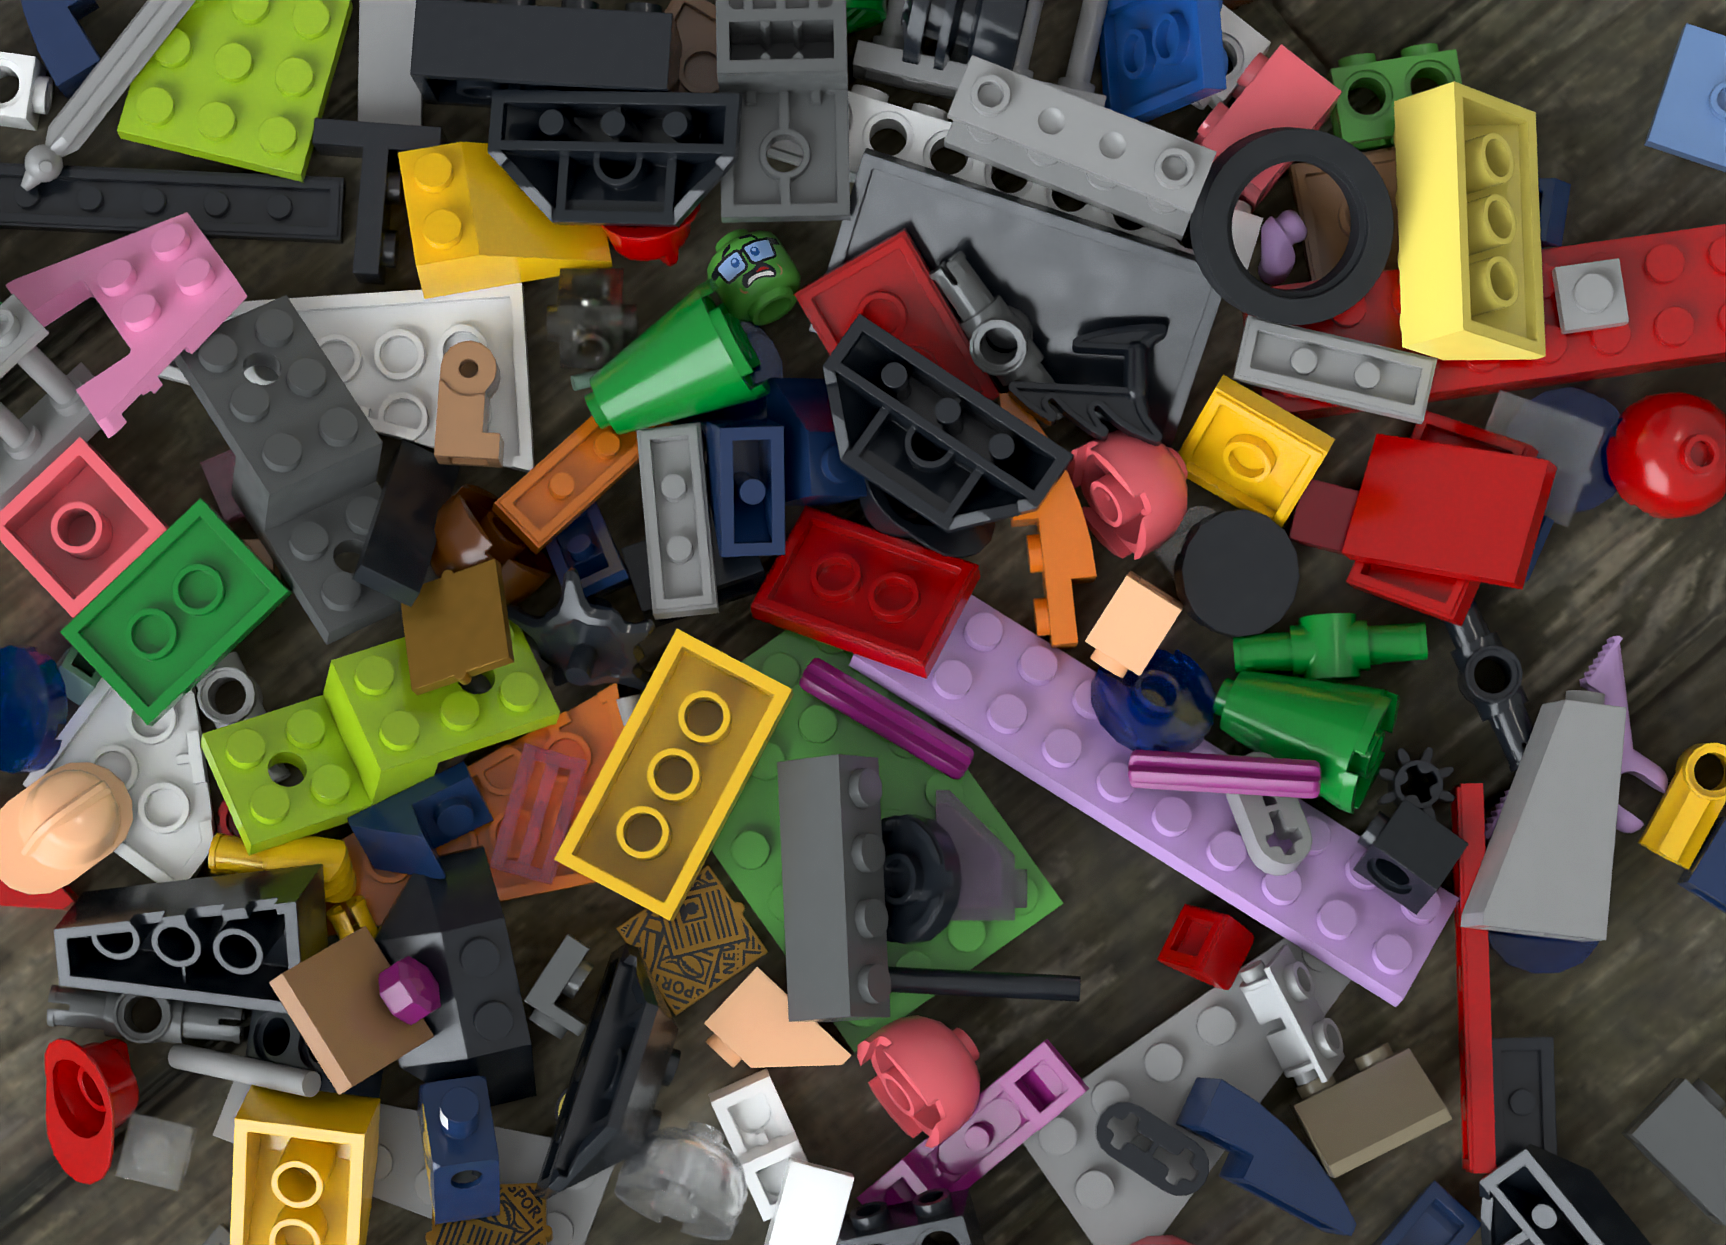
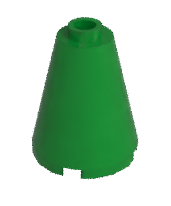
M709 279L699 284L590 377L589 381L593 391L584 395V398L594 420L601 429L611 425L614 431L621 435L752 401L770 393V385L767 379L757 384L755 383L752 369L759 366L761 362L741 322L728 313L724 303L716 306L709 295L719 288L715 281Z
M1242 670L1236 680L1226 678L1223 681L1214 703L1213 713L1221 716L1220 729L1253 752H1264L1274 758L1316 760L1319 762L1322 771L1319 796L1338 809L1353 814L1354 808L1359 809L1363 804L1376 778L1375 774L1381 767L1385 752L1381 751L1385 731L1393 733L1400 704L1399 695L1386 689Z

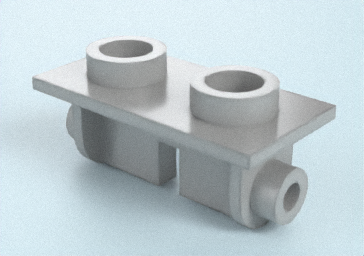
M1288 944L1278 950L1266 967L1262 960L1252 962L1243 967L1239 973L1244 981L1239 987L1260 1025L1281 1017L1285 1026L1270 1031L1266 1038L1287 1078L1293 1077L1298 1086L1307 1084L1317 1077L1324 1083L1330 1079L1345 1058L1343 1040L1336 1024L1330 1018H1325L1314 997V984L1308 969L1302 962L1295 960Z

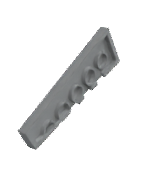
M233 1081L213 1136L234 1143L235 1117L251 1087L250 1084ZM380 1103L378 1157L372 1196L432 1219V1201L417 1110ZM494 1126L499 1154L500 1184L537 1183L552 1137ZM615 1165L547 1199V1225L553 1230V1239L547 1245L586 1244ZM466 1170L455 1174L451 1180L457 1183H468L478 1178L471 1174L472 1170Z

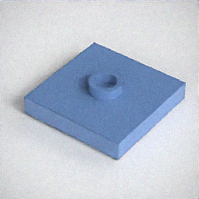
M1688 23L1685 24L1650 125L1645 146L1726 172V36Z

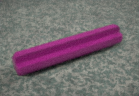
M820 658L812 659L800 678L799 685L806 692L952 779L959 780L963 777L974 758L972 748Z
M1152 750L1132 751L1129 758L1128 778L1130 785L1134 788L1310 799L1318 797L1321 789L1322 771L1320 763L1316 760Z

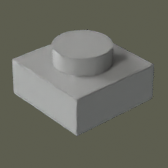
M1619 258L1560 266L1552 270L1561 334L1625 326L1629 322Z

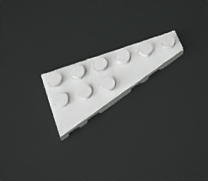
M522 283L424 299L422 289L289 298L376 433L399 440L404 439L408 442L430 448L435 447L440 367L443 356L450 347L459 342L471 340L482 343L490 349L496 359L501 377L498 390L490 399L488 433H500L503 438V467L526 473L535 467L525 300ZM275 299L243 301L225 321ZM174 360L158 376L159 378L190 385ZM255 365L244 372L245 377L249 381L259 385L271 384L278 379V375L274 370L267 366Z

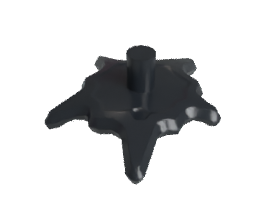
M571 567L564 574L559 602L557 606L551 608L545 615H529L518 606L513 604L507 605L508 619L534 639L538 645L540 658L552 667L551 677L555 686H561L568 682L579 686L617 683L644 691L653 673L645 671L639 664V661L645 657L640 642L653 632L655 628L654 622L651 619L637 623L628 622L623 619L618 611L612 608L611 603L606 599L596 597L588 600L584 595L580 576L576 568Z

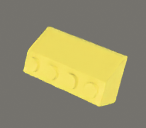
M1455 81L1394 101L1395 130L1393 139L1396 148L1397 191L1395 200L1398 209L1399 253L1397 260L1400 270V328L1402 331V347L1441 360H1533L1546 357L1536 112Z

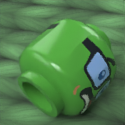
M746 229L734 230L719 240L715 246L717 253L708 264L707 278L708 280L712 279L719 286L715 293L720 301L724 303L728 313L740 322H753L755 325L760 326L770 324L787 314L796 303L794 293L800 288L801 275L781 241L772 232L762 230L748 232Z

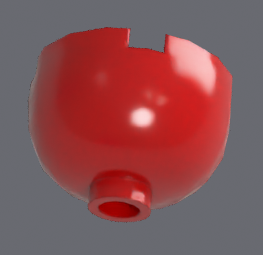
M1681 391L1646 395L1624 410L1619 417L1623 418V420L1617 427L1616 435L1609 438L1606 450L1609 476L1623 500L1630 506L1636 505L1643 512L1648 513L1649 516L1659 519L1695 516L1722 500L1726 494V414L1710 400Z

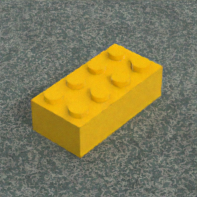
M676 629L554 860L674 922L793 697V690L687 633Z

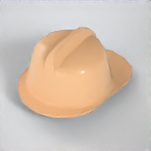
M90 762L68 763L51 770L9 800L0 809V880L9 888L29 895L52 893L69 885L113 853L126 839L133 821L132 799L124 783L109 769Z

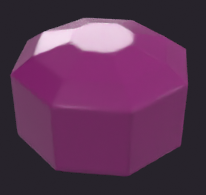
M409 955L379 973V991L382 1000L391 1014L406 1024L413 1025L441 1007L438 982L428 967Z

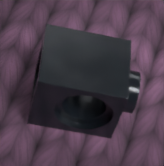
M1404 799L1390 818L1379 811L1357 841L1367 850L1353 870L1417 915L1439 889L1468 846V843L1410 801Z

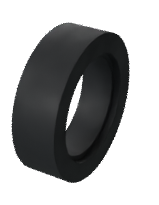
M1293 127L1271 128L1250 134L1222 152L1211 165L1190 219L1191 242L1196 261L1202 274L1216 293L1226 302L1246 314L1270 322L1287 325H1305L1322 322L1345 312L1359 302L1374 286L1386 265L1391 250L1394 230L1393 210L1388 190L1382 177L1370 160L1356 147L1335 135L1313 129ZM1302 161L1326 172L1342 190L1350 212L1351 227L1349 240L1337 265L1319 281L1297 289H1275L1257 280L1249 273L1239 259L1232 237L1233 213L1242 191L1259 173L1280 163Z

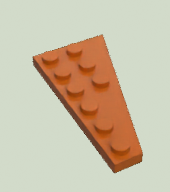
M617 683L596 693L597 695L569 711L561 713L556 724L532 731L467 767L485 799L494 820L437 847L436 851L438 855L483 845L500 902L597 883L559 863L554 858L624 729L616 699H620ZM352 833L342 839L347 847L356 875V891L352 897L358 895L365 897L366 905L376 926L380 927L411 876L409 874L374 869L355 834ZM346 901L339 903L342 909L345 910L351 925H355L356 922ZM325 902L326 912L338 903ZM327 918L328 937L335 936L337 933L331 921Z

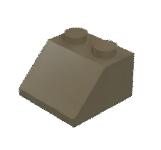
M1384 1043L1354 1058L1359 1070L1338 1080H1335L1332 1074L1330 1079L1324 1083L1317 1077L1307 1084L1296 1087L1301 1098L1288 1104V1107L1311 1153L1328 1176L1336 1178L1452 1120L1447 1107L1409 1048H1401L1393 1052L1389 1043Z

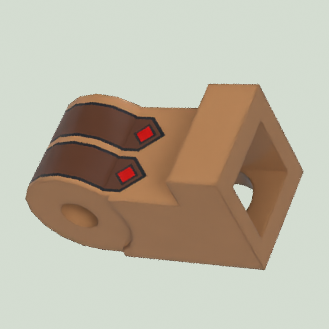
M471 340L459 342L450 347L443 356L440 367L434 456L439 464L503 468V438L500 433H488L490 399L496 393L500 384V369L490 349L482 343Z

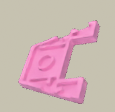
M188 212L19 277L6 284L10 293L14 294L43 327H46L88 298L94 297L131 349L126 357L76 389L108 438L116 434L127 423L122 413L140 394L144 396L150 391L155 394L163 385L158 378L162 371L184 349L186 352L193 354L248 297Z

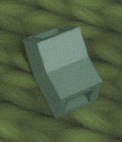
M71 645L69 649L65 650L45 680V683L80 706L96 687L102 676ZM72 662H73L74 664H76L77 666H79L80 668H82V669H84L85 671H87L89 674L86 675L85 673H83L82 671H80L79 669H77L76 667H74L73 665H71Z

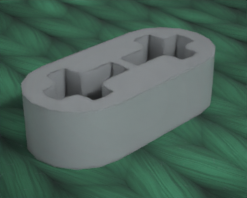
M1252 752L1245 755L1253 757L1274 758L1270 754L1264 752ZM1226 793L1247 852L1255 866L1263 872L1274 876L1287 875L1295 871L1310 852L1312 845L1311 830L1298 798L1263 796L1262 798L1261 795ZM1274 831L1280 840L1290 839L1293 845L1286 854H1284L1280 846L1270 847L1267 843V840Z

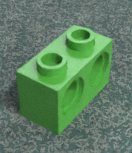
M1426 43L1402 49L1400 51L1401 58L1376 61L1374 53H1363L1338 60L1339 67L1330 69L1326 78L1342 91L1330 115L1333 134L1347 141L1359 151L1395 146L1393 139L1395 130L1394 101L1413 95L1410 84L1418 78H1429L1439 86L1454 81L1462 84L1456 49L1439 51L1438 44ZM1355 88L1370 89L1377 95L1380 101V110L1370 115L1356 112L1349 104L1348 93Z

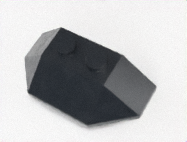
M492 90L488 153L555 225L679 227L738 161L743 96L740 93Z
M861 314L857 316L823 365L841 463L946 533L1038 511L1074 459L1073 454Z
M481 845L438 855L447 877L444 879H434L415 873L410 875L411 877L373 937L390 966L409 955L428 967L439 985L441 1007L423 1018L434 1037L399 1058L398 1064L400 1068L426 1083L472 1076H485L490 1106L537 1096L529 1030L505 917L485 849Z
M625 943L610 954L534 1192V1196L546 1200L641 1152L642 1146L649 1148L657 1134L662 1112L654 1109L661 1085L668 1087L678 1068L681 1051L673 1048L679 1029L639 948Z
M1532 1144L1527 1145L1479 1181L1480 1197H1482V1245H1651L1591 1170Z

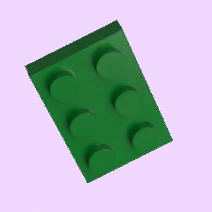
M200 498L65 626L60 633L148 726H153L287 599L292 592L205 500Z

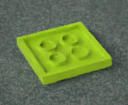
M196 0L130 84L117 128L120 138L304 183L314 147V119H322L352 14V1Z

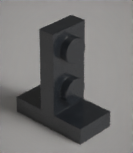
M314 119L313 145L320 155L362 158L353 274L359 283L385 285L386 268H396L399 231L389 230L391 205L401 206L404 194L401 170L399 167H395V161H399L398 152L447 144V138L442 127Z

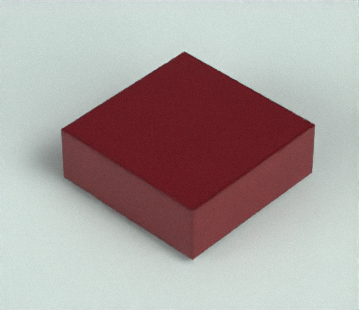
M1311 479L1295 506L1288 533L1290 541L1344 555L1342 550L1360 491Z

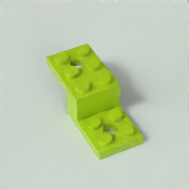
M509 620L514 663L482 673L491 684V689L482 694L469 693L456 682L421 695H416L411 688L405 637L331 660L323 695L203 733L200 744L248 855L348 823V817L434 776L439 762L556 724L560 710L522 629ZM278 763H289L300 769L304 780L295 786H281L271 779L268 770Z

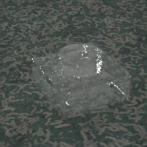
M136 1112L130 1116L115 1176L175 1191L182 1190L197 1127Z

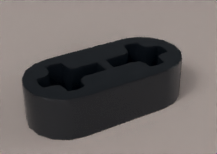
M1117 1102L1107 1106L1099 1115L1095 1124V1137L1100 1148L1108 1156L1156 1187L1174 1196H1187L1198 1191L1206 1182L1209 1174V1159L1205 1150L1197 1142L1143 1107L1131 1102ZM1129 1113L1139 1118L1135 1129L1138 1133L1151 1140L1146 1151L1129 1142H1125L1120 1149L1115 1148L1111 1144L1114 1133L1107 1127L1109 1120L1113 1116L1124 1120ZM1158 1146L1174 1155L1182 1153L1184 1148L1189 1149L1193 1153L1189 1164L1197 1170L1195 1177L1191 1181L1180 1177L1174 1185L1169 1183L1165 1179L1169 1168L1152 1157Z

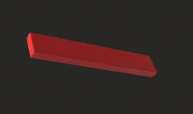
M1466 783L1456 785L1450 790V793L1455 796L1454 801L1450 803L1451 831L1468 843V846L1453 867V895L1460 898L1454 908L1462 1167L1465 1169V1172L1490 1173L1496 1168L1489 938L1488 930L1461 927L1462 912L1486 852L1483 783Z

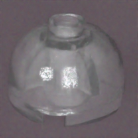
M695 1121L689 1122L686 1129L666 1127L649 1133L644 1139L641 1151L627 1158L622 1164L614 1191L616 1196L628 1207L645 1217L661 1224L665 1215L674 1220L684 1222L680 1232L709 1240H729L743 1214L748 1192L745 1171L737 1155L722 1144L725 1138L723 1133L709 1125Z

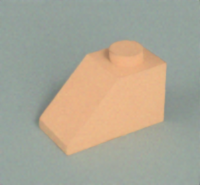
M1130 571L1085 640V642L1096 648L1090 658L1121 678L1125 676L1128 669L1140 676L1184 606L1177 599Z
M756 967L704 1023L714 1032L707 1039L706 1043L733 1068L741 1060L751 1068L843 1065L852 1056L817 1022H789L787 994L759 967Z

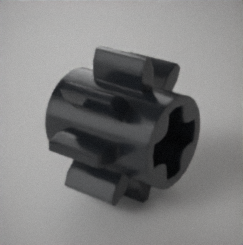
M1427 747L1424 749L1419 759L1411 761L1408 753L1403 748L1395 751V759L1399 767L1395 771L1379 769L1375 774L1381 780L1388 782V793L1382 795L1377 800L1378 805H1386L1393 802L1398 807L1404 799H1407L1436 820V815L1431 805L1436 801L1451 803L1455 799V796L1450 792L1443 790V778L1450 776L1454 769L1453 767H1444L1438 770L1431 764L1433 748ZM1407 769H1410L1415 777L1426 775L1429 779L1430 786L1422 791L1423 803H1420L1416 795L1405 797L1401 792L1400 785L1408 781Z

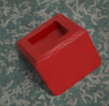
M1184 904L1157 960L1168 967L1211 986L1229 990L1254 942V935L1230 915Z

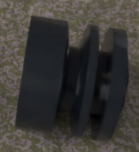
M905 0L901 18L904 38L902 62L918 65L927 37L938 40L933 69L943 71L950 60L955 45L958 44L968 47L967 66L971 56L974 55L1013 71L1029 0Z

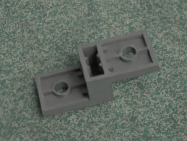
M716 0V54L719 93H740L743 96L738 161L721 179L722 223L850 220L846 0ZM790 140L801 147L804 153L803 160L794 170L780 172L772 168L766 158L768 149L777 141Z
M287 295L223 322L193 354L186 352L184 349L174 361L236 456L231 496L326 645L401 611V602L353 580L354 573L341 570L334 561L341 553L354 552L361 554L382 492L376 479L383 442ZM255 365L267 366L274 370L278 375V379L271 384L259 385L249 381L245 377L244 372ZM430 563L423 584L439 578L433 571Z

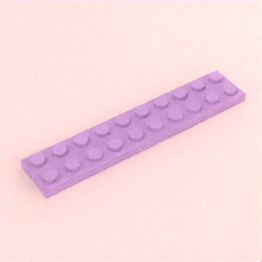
M972 594L927 679L857 654L853 655L848 665L1394 1007H1397L1405 998L1456 907L1457 901L1460 899L1444 888L1439 887L1417 915L1353 870L1367 850L1357 843L1360 836L1299 798L1298 800L1311 830L1312 845L1310 852L1295 871L1287 875L1274 876L1263 872L1255 866L1247 852L1226 793L1134 788L1129 782V758L1132 751L1135 750L1228 755L1227 753L1060 649L1051 648L1049 642ZM1275 831L1267 840L1270 847L1280 846L1284 854L1293 845L1290 839L1280 840L1276 836Z

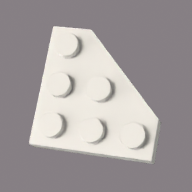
M102 677L22 785L27 788L51 770L68 763L90 762L107 768L124 783L132 799L133 821L126 839L114 851L116 854L156 883L195 879L208 861L209 849L212 839L216 834L206 758L200 745L202 731L195 686L156 724L148 726Z

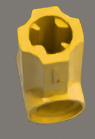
M1720 743L1695 744L1682 753L1678 758L1675 768L1676 773L1638 841L1639 844L1653 853L1688 870L1726 802V745ZM1707 753L1713 754L1720 759L1724 767V776L1721 783L1712 790H1707L1700 786L1694 775L1696 762Z

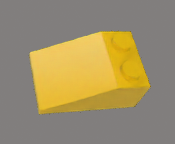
M456 142L398 152L415 263L424 299L613 267L608 238L601 226L555 225L509 174L488 153V143Z
M251 1085L235 1117L230 1245H366L378 1157L381 1099L347 1094L338 1095V1093L319 1091L313 1097H305Z

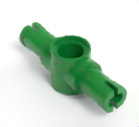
M1355 613L1309 615L1300 617L1299 625H1290V632L1233 637L1235 673H1240L1242 670L1254 672L1293 671V676L1303 675V678L1334 682L1361 678V671H1369L1370 665L1428 659L1425 622L1367 626V620H1357Z

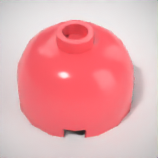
M1120 430L1109 432L1105 441L1093 438L1071 451L1074 459L1067 467V472L1074 489L1081 486L1083 495L1090 507H1082L1086 525L1097 540L1112 554L1123 559L1134 553V560L1140 559L1162 546L1174 536L1187 513L1188 487L1186 483L1188 472L1182 457L1177 451L1166 447L1163 443L1159 446H1154L1140 439L1128 436Z
M919 1015L901 1017L883 1026L857 1045V1058L860 1066L871 1060L872 1066L877 1073V1076L868 1082L872 1092L889 1116L910 1137L915 1138L924 1132L929 1136L925 1146L933 1148L958 1131L972 1117L980 1095V1075L975 1061L980 1056L976 1045L962 1029L955 1028L951 1030L940 1021Z

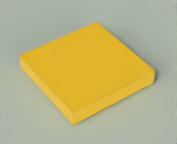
M1223 374L1178 454L1186 465L1187 479L1239 509L1267 515L1282 528L1335 439Z

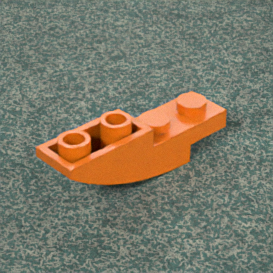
M1008 393L999 394L998 405L1047 437L1035 418L1018 405ZM1065 470L1038 511L1010 518L1011 527L1037 526V534L1026 535L1030 573L1042 572L1044 597L1033 598L1037 636L1049 635L1051 648L1058 649L1076 648L1078 644L1072 584L1091 583L1097 577L1091 539L1083 510L1067 470Z

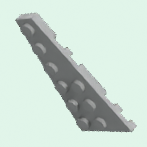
M1285 938L1243 966L1245 967L1252 962L1262 960L1266 967L1283 945L1288 944L1295 960L1302 962L1308 969L1314 984V997L1324 1016L1351 981L1345 975ZM1238 973L1229 990L1216 987L1211 988L1083 1077L1082 1080L1089 1089L1041 1130L1035 1132L1023 1142L1032 1158L1093 1245H1130L1147 1236L1163 1235L1193 1195L1192 1193L1187 1196H1174L1164 1192L1108 1156L1100 1148L1095 1137V1124L1099 1115L1107 1106L1117 1102H1131L1143 1107L1197 1142L1205 1150L1209 1159L1210 1172L1225 1150L1176 1125L1196 1078L1223 1079L1258 1103H1261L1283 1073V1069L1266 1036L1270 1031L1285 1025L1281 1017L1262 1025L1258 1023L1244 993L1239 987L1244 981L1240 973ZM1129 1113L1124 1120L1117 1119L1114 1116L1109 1120L1107 1127L1114 1133L1111 1144L1115 1148L1120 1149L1125 1142H1129L1146 1151L1150 1145L1151 1140L1138 1133L1135 1129L1139 1118L1134 1114ZM1158 1146L1152 1156L1169 1168L1165 1179L1173 1185L1180 1177L1191 1181L1197 1172L1189 1164L1193 1156L1189 1149L1184 1148L1182 1153L1174 1155Z

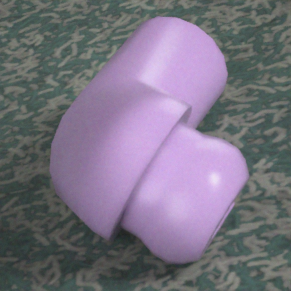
M1285 210L1277 218L1270 216L1261 227V261L1258 266V274L1265 283L1270 285L1281 284L1287 279L1295 263V252L1292 245L1305 240L1307 236V228L1304 222L1293 210Z

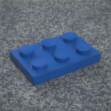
M1108 0L1099 41L1103 95L1106 96L1104 107L1145 123L1227 89L1228 56L1223 47L1220 17L1223 0Z

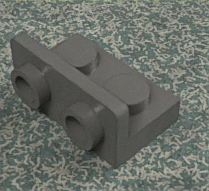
M567 934L524 1000L535 1008L529 1019L561 1040L568 1030L580 1036L588 1022L556 1001L562 993L573 999L594 968L593 964L584 959L591 947L571 934Z

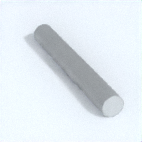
M177 1043L170 1049L168 1055L169 1064L175 1069L305 1097L315 1096L321 1087L320 1075L315 1071Z

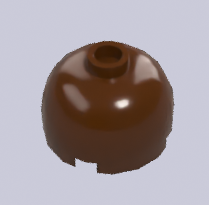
M464 484L442 505L437 513L434 528L437 541L430 565L435 574L441 578L445 570H451L455 573L496 559L501 564L506 605L513 604L517 606L530 597L551 576L548 572L553 568V564L547 549L544 547L535 555L491 510L494 502L499 498L479 486Z

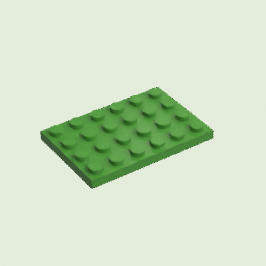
M785 630L741 661L793 690V697L711 850L785 955L777 762L836 754L877 757L879 776L882 782V796L880 799L881 820L894 815L916 814L934 819L950 834L960 857L962 874L958 906L948 926L930 941L913 945L887 941L888 966L971 970L1063 904L968 769L959 780L952 779L806 692L800 687L799 681L810 661L814 658H820L938 728L930 716L848 666L854 653ZM891 992L890 1017L833 1023L855 1053L857 1045L874 1032L901 1017H905L935 995Z

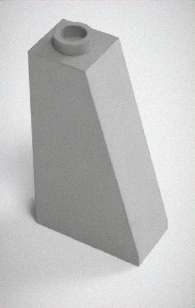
M1583 690L1566 691L1565 700L1542 704L1463 909L1461 927L1579 942L1606 940L1627 707L1605 705V694Z

